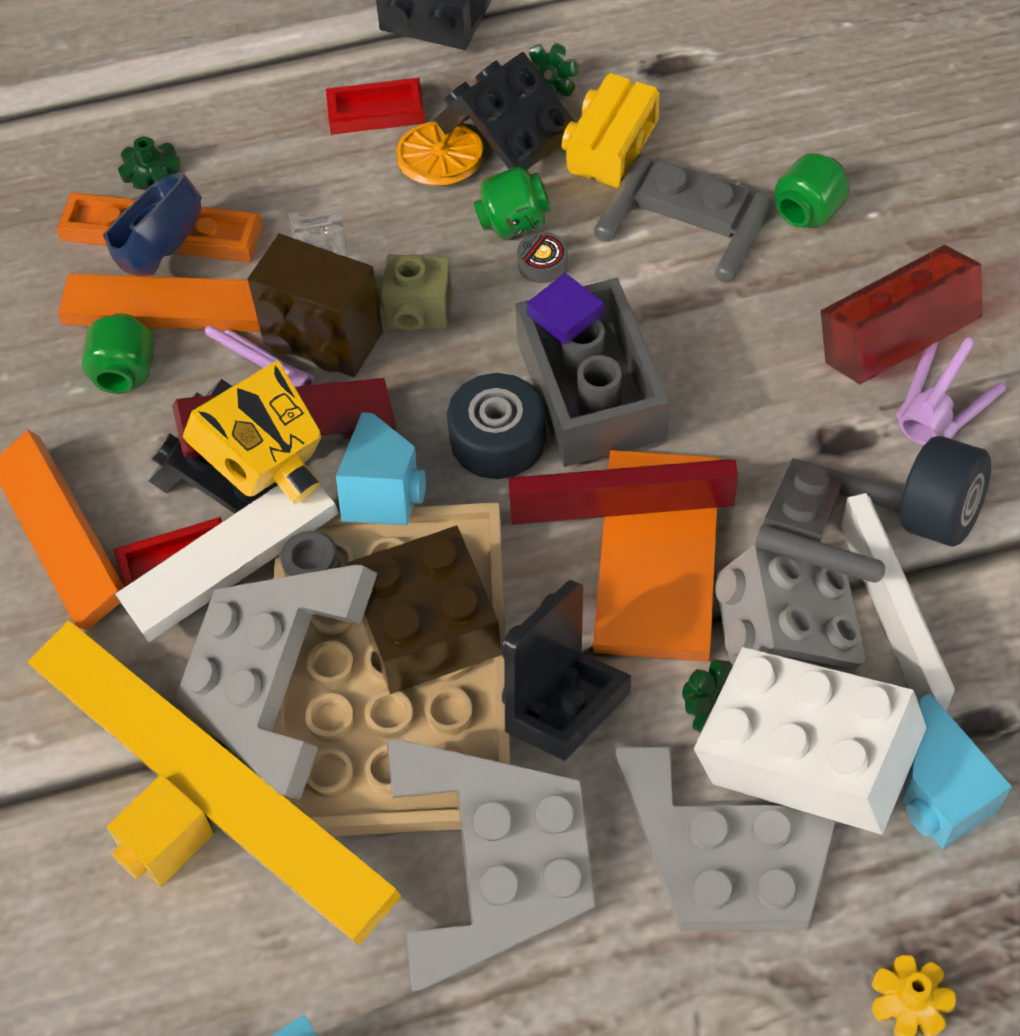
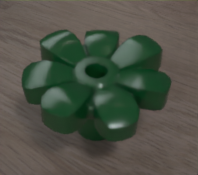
M554 43L549 53H546L545 48L541 44L534 45L529 50L532 64L556 96L558 91L563 96H570L575 90V84L568 77H574L579 73L577 61L575 59L563 60L566 48L559 43Z
M143 136L134 141V148L126 147L123 149L121 158L124 164L118 168L120 178L124 183L132 182L133 188L145 190L148 189L151 181L154 184L169 174L177 173L180 170L181 163L179 157L176 156V151L172 144L164 143L156 147L152 138Z
M712 660L709 671L696 669L689 677V681L683 686L682 697L685 701L686 713L695 716L692 727L699 733L702 732L733 667L729 661Z

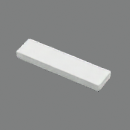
M277 485L115 595L147 641L150 642L210 602L214 589L235 585L279 555L290 538L302 532L316 530L339 514L334 501L321 486L303 501L293 504L279 485Z
M866 493L848 497L840 528L850 551L881 560L885 565V575L881 581L872 583L863 580L908 687L914 690L918 703L920 698L931 693L944 710L947 711L955 691L954 685L871 498Z

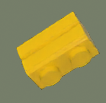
M609 73L598 90L591 88L585 96L580 120L578 123L571 121L567 125L562 138V149L566 150L567 169L569 172L589 180L593 177L598 183L618 188L659 120L660 92L657 87L637 81L635 84H632L628 78Z

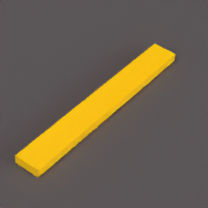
M69 620L27 661L38 674L158 776L162 774L196 804L207 818L357 946H360L402 897L395 887L284 796L277 793L261 777Z

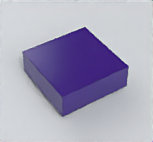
M567 273L561 275L526 303L527 315L564 345L601 317L604 311V302Z

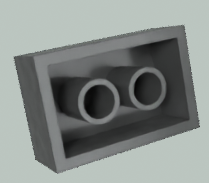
M618 277L583 286L604 302L603 315L566 345L527 315L526 303L529 300L515 303L517 342L533 386L542 398L545 418L563 467L610 455V450L627 451L667 440L670 402Z

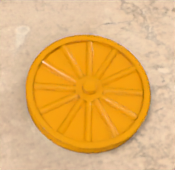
M435 121L427 122L408 130L399 139L396 146L397 164L403 174L416 182L428 185L453 184L470 177L479 169L483 161V143L474 130L463 124L445 135Z

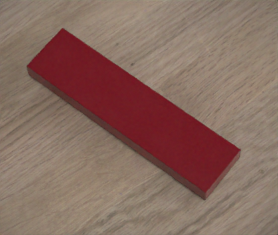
M385 378L295 387L320 430L321 439L319 442L351 439L362 412L373 413L393 430L397 427ZM218 395L179 398L172 405L183 458L201 456L183 438L191 412Z
M725 459L508 478L511 525L734 506L738 483L736 460Z

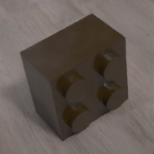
M278 233L248 277L265 345L279 354H292L311 361L322 370L328 372L338 371L355 378L383 333L373 266Z
M457 525L345 563L346 566L362 565L378 573L362 622L390 694L501 656L498 619Z

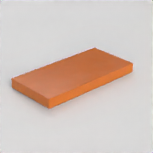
M610 450L608 469L720 460V457ZM717 508L604 517L593 640L594 654L709 662Z

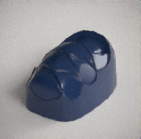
M184 173L168 175L155 182L103 234L111 257L120 269L128 274L139 277L154 275L159 268L161 260L180 249L197 223L196 220H198L202 209V197Z

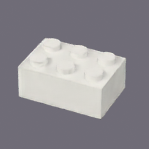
M742 647L697 740L694 751L713 785L883 835L927 727L915 692L912 689Z

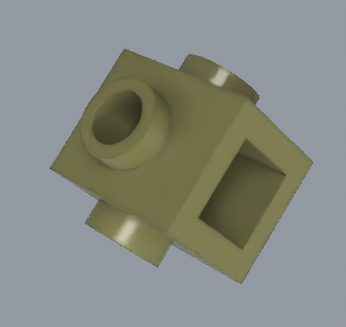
M387 254L384 275H376L375 278L379 306L383 307L386 328H400L407 331L418 329L448 331L453 292L450 257L423 256L419 254Z

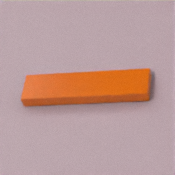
M71 192L56 229L60 240L107 246L103 234L136 199ZM202 207L199 218L196 220L197 223L189 236L185 239L180 249L173 253L251 263L263 227L261 213Z
M68 274L58 311L62 325L91 326L94 321L104 316L124 313L135 317L148 328L205 330L207 326L211 325L220 331L230 329L232 331L261 332L248 280Z
M27 430L0 454V486L75 626L88 631L121 603L115 594L125 587L41 437Z

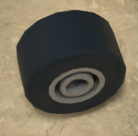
M503 373L479 375L462 384L451 397L447 410L452 454L464 469L479 477L491 479L514 477L531 468L542 455L546 440L545 410L541 396L530 383L515 375Z
M943 436L930 438L921 448L907 477L900 507V521L903 528L909 533L951 547L961 544L972 530L988 490L991 476V457L987 450Z

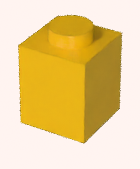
M162 774L106 826L118 846L111 853L117 862L135 879L138 880L146 873L160 887L214 835L204 812Z

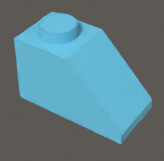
M362 412L336 473L341 521L408 526L415 503L422 504L424 501L426 490L425 471L417 469L415 447L373 413Z
M928 693L920 698L918 703L927 729L905 779L903 803L906 805V813L913 826L926 837L931 835L943 850L1001 809L1012 786L931 693Z

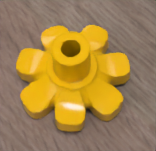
M912 955L897 957L892 966L893 972L880 968L872 980L874 990L884 995L876 998L871 1005L875 1019L879 1022H886L893 1017L896 1018L893 1029L896 1036H915L918 1025L925 1036H938L946 1026L945 1020L940 1013L951 1012L956 1003L953 990L938 988L939 983L944 978L943 970L935 963L929 962L919 971Z

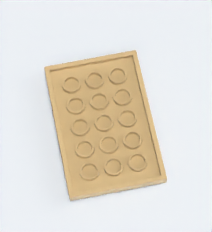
M499 502L414 507L408 526L341 521V513L338 511L339 514L314 530L326 534L334 541L339 554L340 567H345L347 562L457 525L498 619L502 650L505 639V614ZM281 553L275 557L274 579L285 577L281 564ZM313 614L272 732L317 746L318 750L301 800L285 795L282 796L331 836L461 830L458 797L455 792L392 799L387 741L399 739L511 765L510 734L505 732V704L502 702L504 688V658L502 654L501 656L390 694L363 622L361 621L359 625Z

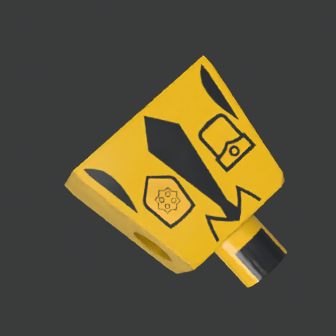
M278 360L191 412L183 438L245 495L254 496L276 482L291 502L297 504L310 496L320 486L319 480L305 464L312 457L321 439L320 430Z

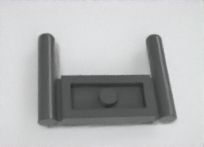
M639 154L635 157L596 224L594 234L601 241L610 240L633 200L638 202V207L727 237H731L733 233L734 236L715 270L717 279L728 283L737 274L773 202L765 194L758 193L753 196L750 195V189L659 159L655 164L648 156Z
M792 458L790 466L765 516L764 523L760 527L755 547L877 583L885 575V565L881 560L825 544L821 541L839 494L852 497L866 493L867 496H870L874 505L900 511L904 490Z

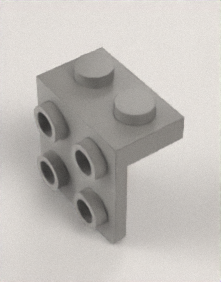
M753 544L714 576L716 597L719 602L725 636V648L732 666L742 647L781 657L788 656L849 669H855L865 662V652L846 574L760 549Z

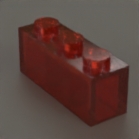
M944 244L820 310L825 363L860 385L982 318L981 263Z

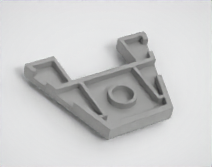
M351 565L214 589L175 701L279 794L301 800L318 747L272 732L313 614H318L360 625L378 574L365 566Z
M399 739L387 741L392 799L457 793L471 921L469 925L405 932L410 990L412 992L422 991L595 908L580 780Z
M616 747V768L620 778H623L631 798L632 809L638 824H641L652 852V860L680 931L808 929L836 821L784 805L674 806L670 747Z

